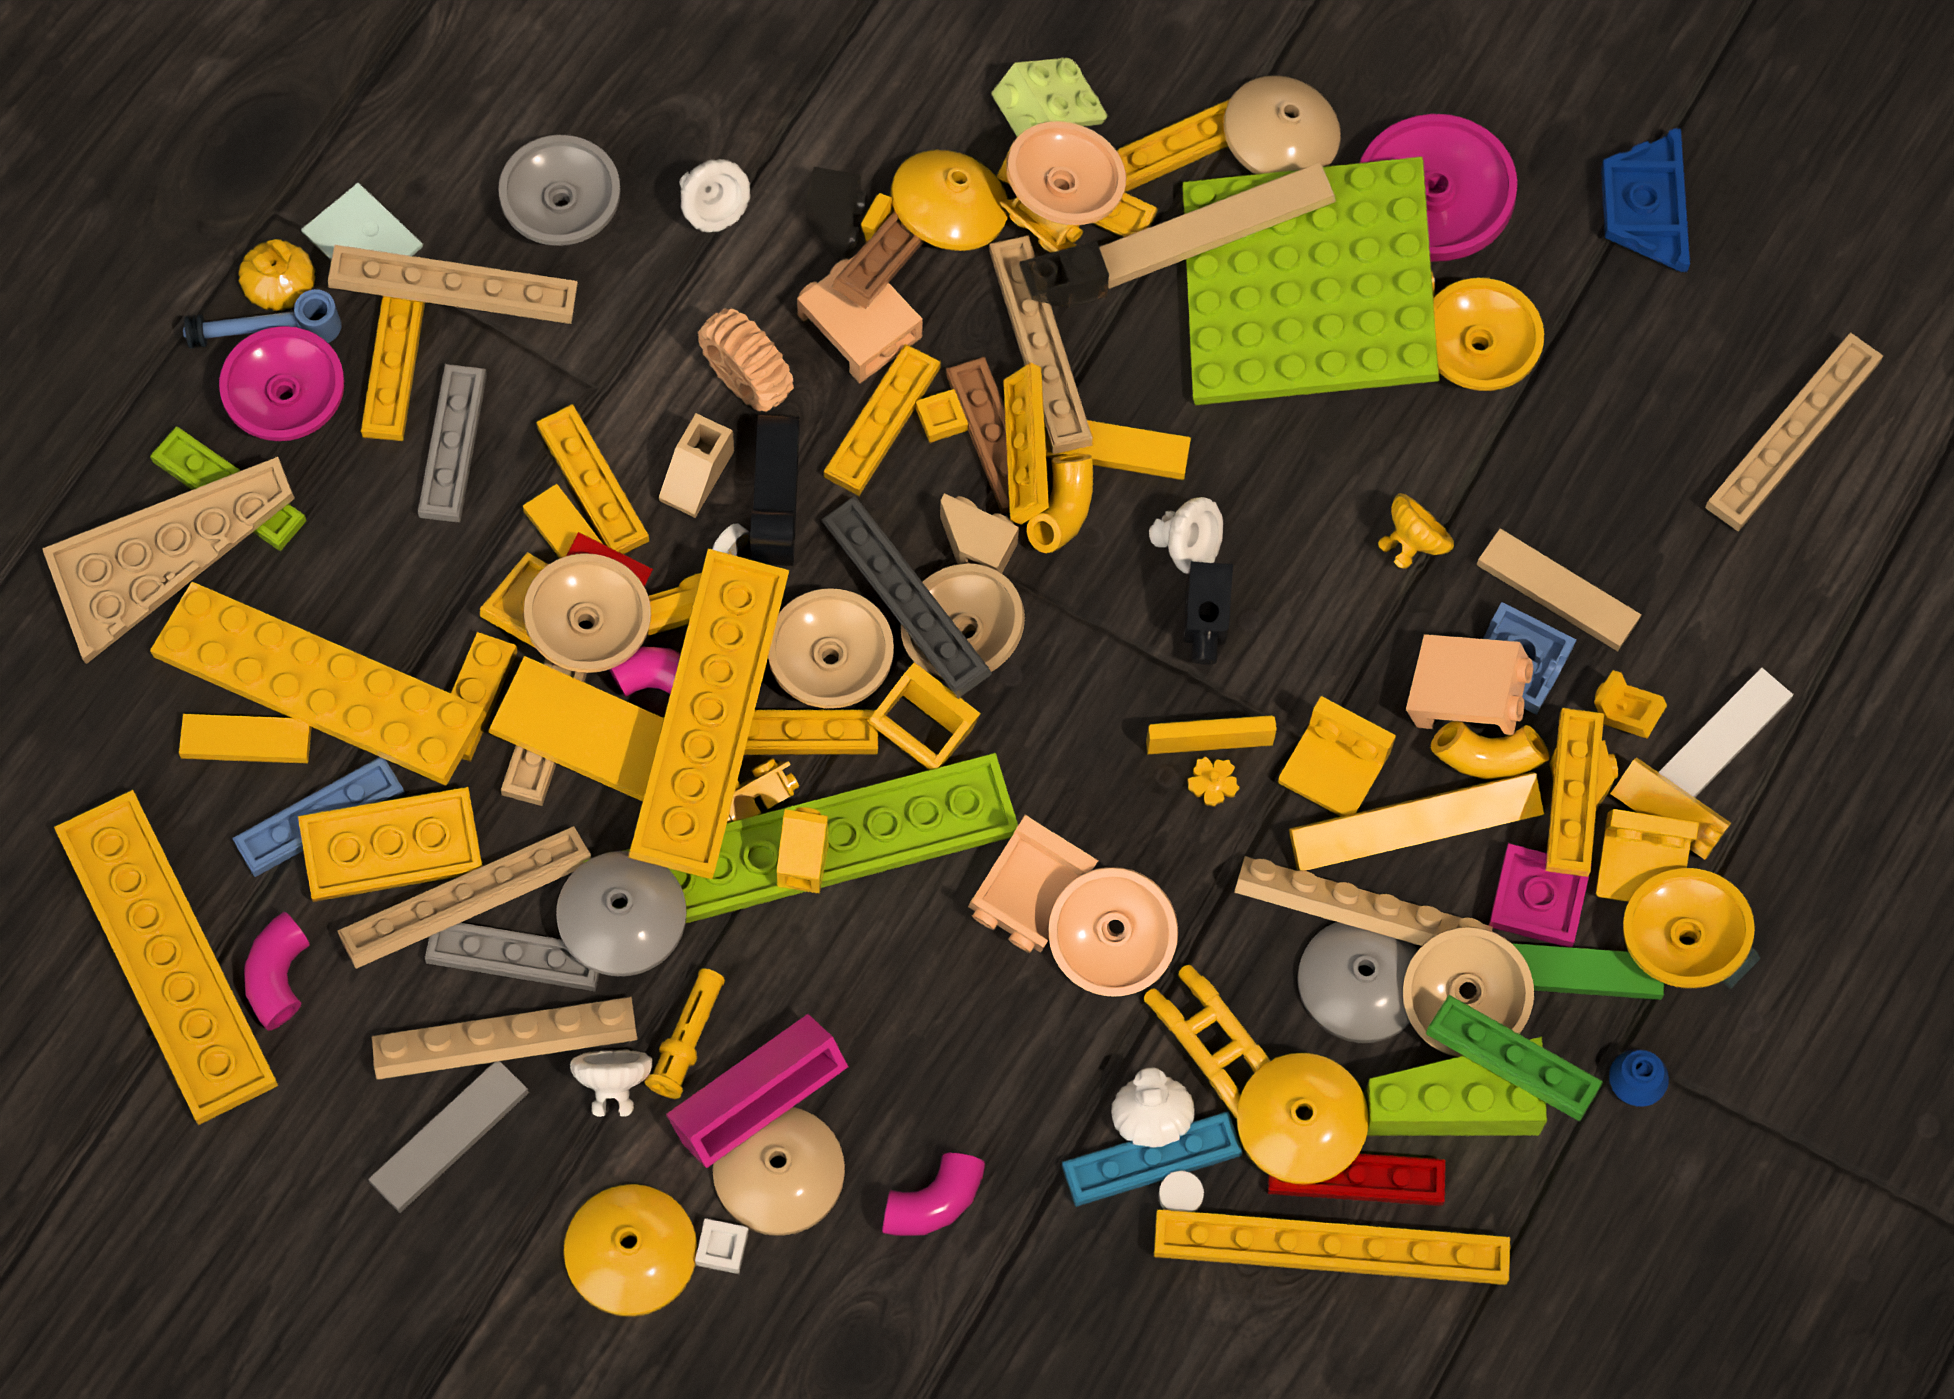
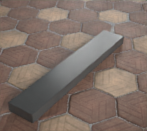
M853 496L821 519L958 699L992 675L986 663L856 496Z

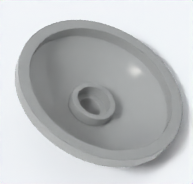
M570 135L546 136L524 145L508 160L499 181L500 203L509 223L528 239L556 246L579 243L600 232L613 218L619 205L621 192L619 175L610 157L592 142ZM561 200L568 202L567 205L561 207L555 205Z
M615 851L601 854L580 865L565 882L557 903V925L567 950L585 967L610 976L636 975L662 963L680 942L686 924L687 911L684 894L672 872L666 867L628 858L630 851ZM623 898L628 903L624 908L616 909L612 906L613 901Z
M1340 922L1327 926L1309 942L1302 955L1298 969V989L1306 1011L1322 1029L1346 1041L1373 1043L1397 1035L1411 1024L1404 1006L1403 984L1408 965L1418 949L1414 943ZM1367 965L1373 970V974L1363 976L1359 973L1358 967Z

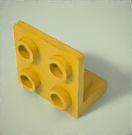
M1321 696L1313 709L1309 726L1282 770L1278 783L1340 817L1357 813L1387 761L1396 735Z
M1617 809L1609 811L1604 832L1596 896L1629 902L1634 892L1651 877L1668 870L1687 868L1690 844L1697 840L1699 823Z

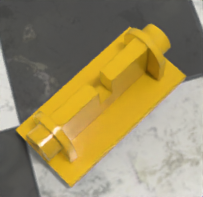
M1018 197L1000 203L1010 213L1009 217L1015 224L1029 229L1039 238L1038 242L1045 250L1058 255L1077 250L1078 246L1074 243L1083 233V230L1079 228L1080 225L1061 224L1045 219L1026 207Z
M774 758L751 770L754 775L753 778L742 784L737 780L727 823L760 814L761 812L754 801V798L758 796L761 797L767 809L793 796V790L799 788V784L792 773L785 776L783 772L784 768L790 766L789 761L776 764Z

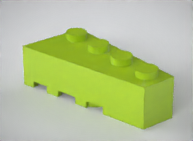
M1542 1037L1530 1039V1041L1542 1047ZM1465 1056L1371 1078L1364 1092L1369 1115L1367 1136L1540 1135L1547 1122L1546 1102Z

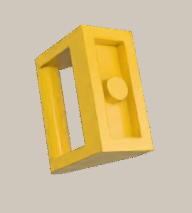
M914 662L890 691L868 723L928 770L942 767L973 730L981 713L962 698L958 699L953 691ZM902 696L906 697L953 734L938 755L886 716Z

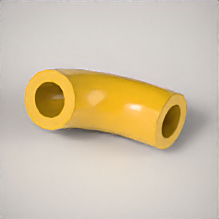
M1068 454L1051 459L1053 487L1049 508L1031 518L1027 524L1028 539L1039 552L1050 553L1060 549L1075 537L1088 515L1093 494L1092 455Z
M1452 721L1436 733L1430 747L1440 760L1458 772L1487 780L1521 775L1539 767L1548 761L1550 757L1541 737L1528 725L1523 726L1514 732L1513 735L1487 738L1479 736L1470 730L1462 721Z

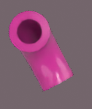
M642 646L626 662L609 669L624 697L646 688L661 689L670 694L681 653L670 648Z
M282 912L275 917L254 939L244 966L246 997L258 1020L268 1031L284 1024L301 1007V1002L294 995L288 984V969L295 957L309 947L310 944L300 927L286 912Z
M943 1154L938 1174L927 1188L917 1192L890 1190L882 1233L895 1236L926 1235L952 1224L972 1204L983 1177L984 1161L966 1154Z

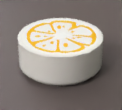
M739 523L732 524L718 537L712 550L739 556L749 542L750 532Z

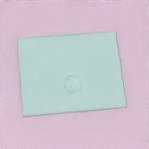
M359 183L301 229V232L331 261L334 245L413 256L423 247V244Z

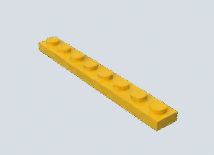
M1157 1210L1154 1257L1506 1285L1509 1281L1510 1237Z

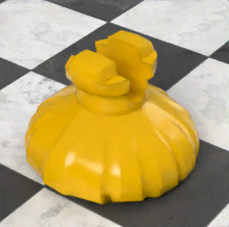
M280 239L269 240L255 246L253 250H250L245 255L238 272L240 277L239 283L245 297L251 303L265 310L280 311L292 309L298 297L304 292L311 290L315 282V269L308 254L302 248Z
M1399 493L1394 498L1391 513L1396 530L1390 536H1383L1379 540L1378 545L1384 552H1389L1399 542L1403 545L1402 552L1395 557L1396 560L1394 561L1398 567L1403 569L1410 567L1412 556L1417 551L1433 555H1443L1453 549L1454 541L1429 511L1425 510L1422 505L1406 494Z

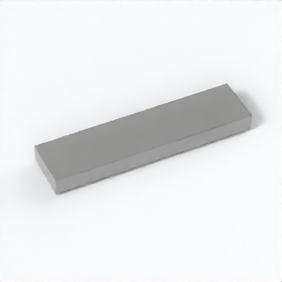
M445 364L418 508L419 518L459 523L461 521L487 377L486 369Z
M458 923L431 935L425 955L427 964L595 992L599 977L598 972L585 967L570 954L562 939L466 923Z
M500 1061L494 1062L368 1179L370 1184L401 1213L529 1093L528 1089Z

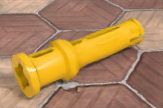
M705 968L699 970L697 980L683 1008L671 1039H666L659 1047L661 1056L653 1074H649L645 1079V1085L659 1095L678 1099L683 1093L681 1084L689 1066L695 1065L697 1061L696 1044L709 1018L720 989L725 983L724 977L719 973Z

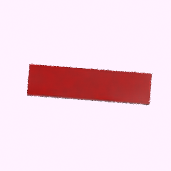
M1358 1154L1352 1164L1343 1172L1320 1183L1292 1184L1268 1175V1194L1443 1206L1445 1202V1160Z

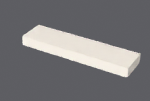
M1761 668L1659 773L1693 797H1696L1792 699L1793 694Z

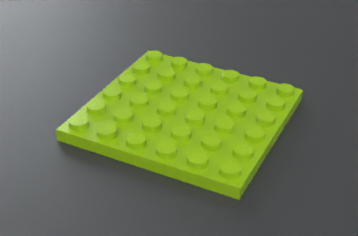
M1423 157L1323 167L1336 202L1186 259L1192 386L1195 405L1439 381ZM1299 170L1183 182L1184 214Z

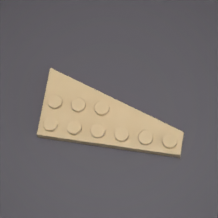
M278 457L42 548L82 659L86 664L295 499Z

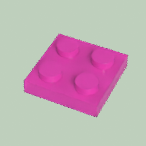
M1508 843L1489 926H1492L1494 929L1572 948L1575 942L1589 876L1545 871L1547 853Z

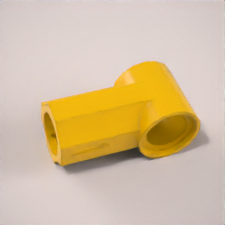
M701 573L684 579L677 588L648 596L651 607L648 636L689 624Z

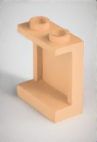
M852 257L850 260L846 258L839 261L832 268L830 274L820 282L808 284L797 298L798 316L803 321L809 318L849 361V373L860 384L897 357L905 344L911 346L922 338V318L889 283L866 309L833 289L832 285L835 278L854 258Z
M1424 634L1406 711L1417 728L1433 729L1435 719L1496 724L1500 726L1504 734L1513 735L1516 722H1520L1523 718L1524 699L1522 696L1525 683L1529 684L1532 679V659L1528 657L1520 642Z
M1025 815L971 900L968 907L975 911L972 917L989 929L994 930L998 925L1011 934L1009 941L1020 949L1031 953L1034 948L1041 953L1049 940V920L1057 898L1073 880L1082 874L1092 871L1098 860Z

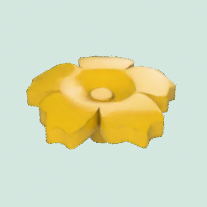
M1207 757L1197 759L1196 767L1193 769L1195 777L1188 778L1187 780L1188 790L1194 793L1196 797L1204 795V804L1212 807L1223 803L1224 796L1235 797L1236 792L1239 790L1236 777L1231 776L1235 766L1230 763V760L1222 761L1218 759L1213 767Z

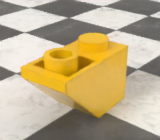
M799 807L795 811L785 809L777 865V887L820 893L829 847L828 816L821 815L819 811L807 807Z

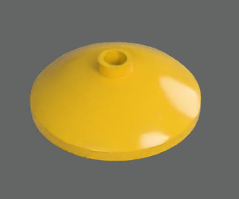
M931 150L915 154L902 163L892 181V205L898 218L914 235L934 246L956 251L973 250L983 247L996 239L1007 221L1009 212L1000 205L1002 201L1008 200L1001 182L986 166L967 155L946 150Z
M1470 278L1449 285L1434 297L1439 373L1446 379L1468 389L1491 391L1503 389L1519 382L1535 367L1544 343L1543 323L1534 304L1517 288L1495 279ZM1479 343L1482 344L1485 347V349L1477 350L1472 345Z
M1679 868L1651 877L1634 892L1625 910L1623 934L1631 957L1652 978L1675 987L1700 988L1725 980L1742 966L1752 948L1754 918L1747 900L1731 882L1706 870ZM1690 937L1695 942L1691 945H1685L1680 939Z
M1310 1053L1284 1055L1269 1061L1259 1068L1245 1085L1237 1109L1239 1137L1250 1159L1268 1175L1292 1184L1320 1183L1343 1172L1360 1153L1367 1136L1369 1124L1366 1099L1354 1077L1335 1061ZM1301 1106H1306L1311 1109L1312 1117L1306 1121L1300 1120L1296 1115V1110Z
M620 1185L596 1194L577 1211L565 1237L564 1259L572 1284L579 1294L591 1305L614 1315H645L668 1305L684 1290L690 1281L696 1265L697 1240L694 1227L687 1213L669 1195L644 1185ZM626 1236H633L637 1239V1244L633 1248L626 1249L621 1246L622 1239Z

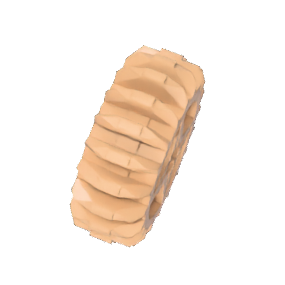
M724 308L707 319V322L698 331L699 345L703 349V355L710 362L709 366L716 371L718 378H721L726 386L737 397H740L746 405H751L757 411L767 412L772 407L775 408L783 402L790 391L794 389L793 376L789 372V365L783 360V354L776 349L774 342L769 340L765 331L762 332L757 327L755 321H750L745 314L739 313L732 308Z

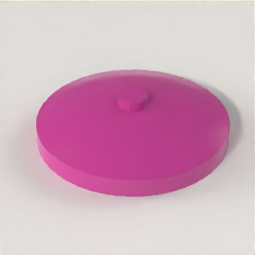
M1444 114L1411 117L1384 130L1371 142L1364 152L1360 163L1423 157L1431 261L1460 259L1482 250L1501 234L1513 214L1517 195V175L1513 160L1496 136L1481 125L1470 120Z

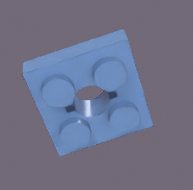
M1501 602L1483 639L1520 642L1524 650L1530 655L1533 662V675L1530 683H1525L1522 697L1524 699V709L1537 715L1574 648L1576 639Z

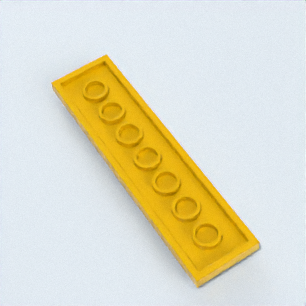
M708 549L628 858L708 879L713 878L789 570Z
M191 582L150 650L153 657L290 718L297 719L315 729L445 786L448 784L487 715L485 709L481 706L195 582Z
M129 791L55 826L57 835L197 1124L200 1125L277 1087L278 1084L134 791Z

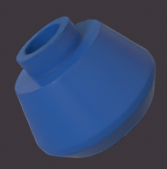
M1632 1049L1623 1052L1614 1060L1610 1068L1609 1080L1612 1090L1619 1099L1632 1106L1644 1107L1656 1103L1663 1097L1668 1088L1669 1075L1665 1064L1657 1055L1643 1049Z

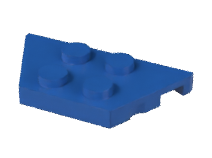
M1673 129L1668 131L1666 137L1649 144L1648 141L1634 146L1627 153H1618L1603 160L1601 175L1605 238L1680 272H1687L1690 266L1682 139L1681 129Z

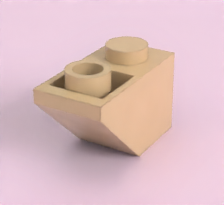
M696 413L676 446L659 494V501L696 518L734 453L733 430Z
M944 493L940 504V518L957 564L984 565L1003 573L1018 544L1019 527L1015 526L1004 515L998 513L991 515L978 509L967 498L960 496L954 498Z

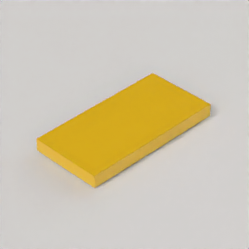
M524 656L489 728V733L643 802L664 718Z
M468 787L298 816L312 902L459 877L482 867Z

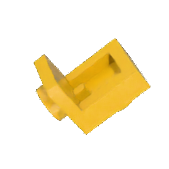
M1615 670L1611 672L1606 682H1603L1598 687L1594 700L1598 713H1604V725L1646 739L1667 707L1663 696L1627 685L1623 674Z

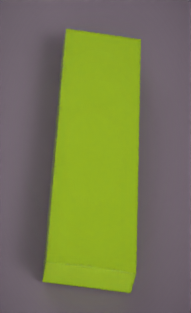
M177 426L150 455L154 464L192 490L241 471ZM287 504L253 531V533L281 551L304 525L306 518L300 511Z

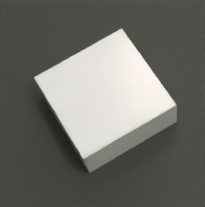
M705 1219L695 1264L697 1266L739 1274L749 1232L748 1227Z

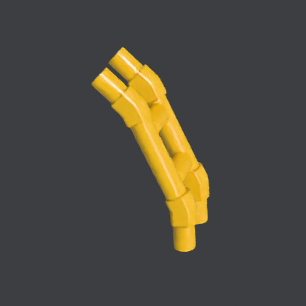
M1185 965L1179 971L1178 977L1191 989V992L1205 1007L1204 1009L1185 1021L1184 1016L1173 1003L1167 1000L1155 988L1145 994L1144 1001L1152 1008L1169 1031L1173 1032L1209 1079V1083L1215 1089L1220 1099L1225 1102L1233 1117L1237 1118L1238 1103L1241 1095L1233 1080L1223 1068L1241 1055H1244V1059L1255 1073L1270 1060L1223 1002L1213 985L1191 965ZM1217 1021L1232 1041L1211 1055L1197 1037V1034Z

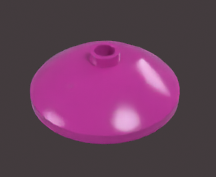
M272 327L248 336L230 352L221 370L219 389L227 414L239 428L260 439L288 441L307 436L330 420L338 409L343 397L344 373L336 352L320 336L297 327ZM289 392L292 394L291 398L287 400L279 399L283 393Z

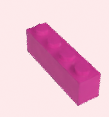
M807 1014L666 1115L682 1144L705 1168H708L848 1068V1065L833 1036Z

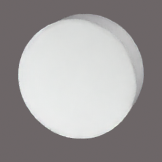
M1173 1172L1161 1183L1159 1202L1164 1210L1196 1212L1203 1200V1186L1199 1179L1189 1172Z

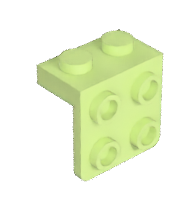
M1069 58L1014 63L991 93L1017 137L1030 127L1045 122L1061 121L1081 126L1100 125L1107 118V114L1101 106L1098 97L1093 93L1080 68Z

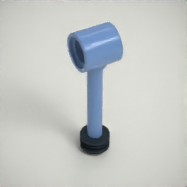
M314 289L306 291L298 297L295 302L294 312L205 322L202 314L197 315V319H195L194 315L193 319L190 316H185L183 335L187 339L188 347L192 349L195 348V344L199 347V343L201 347H207V338L256 333L272 327L289 326L308 330L329 343L339 335L341 320L332 296L323 290ZM316 314H326L319 320H310Z

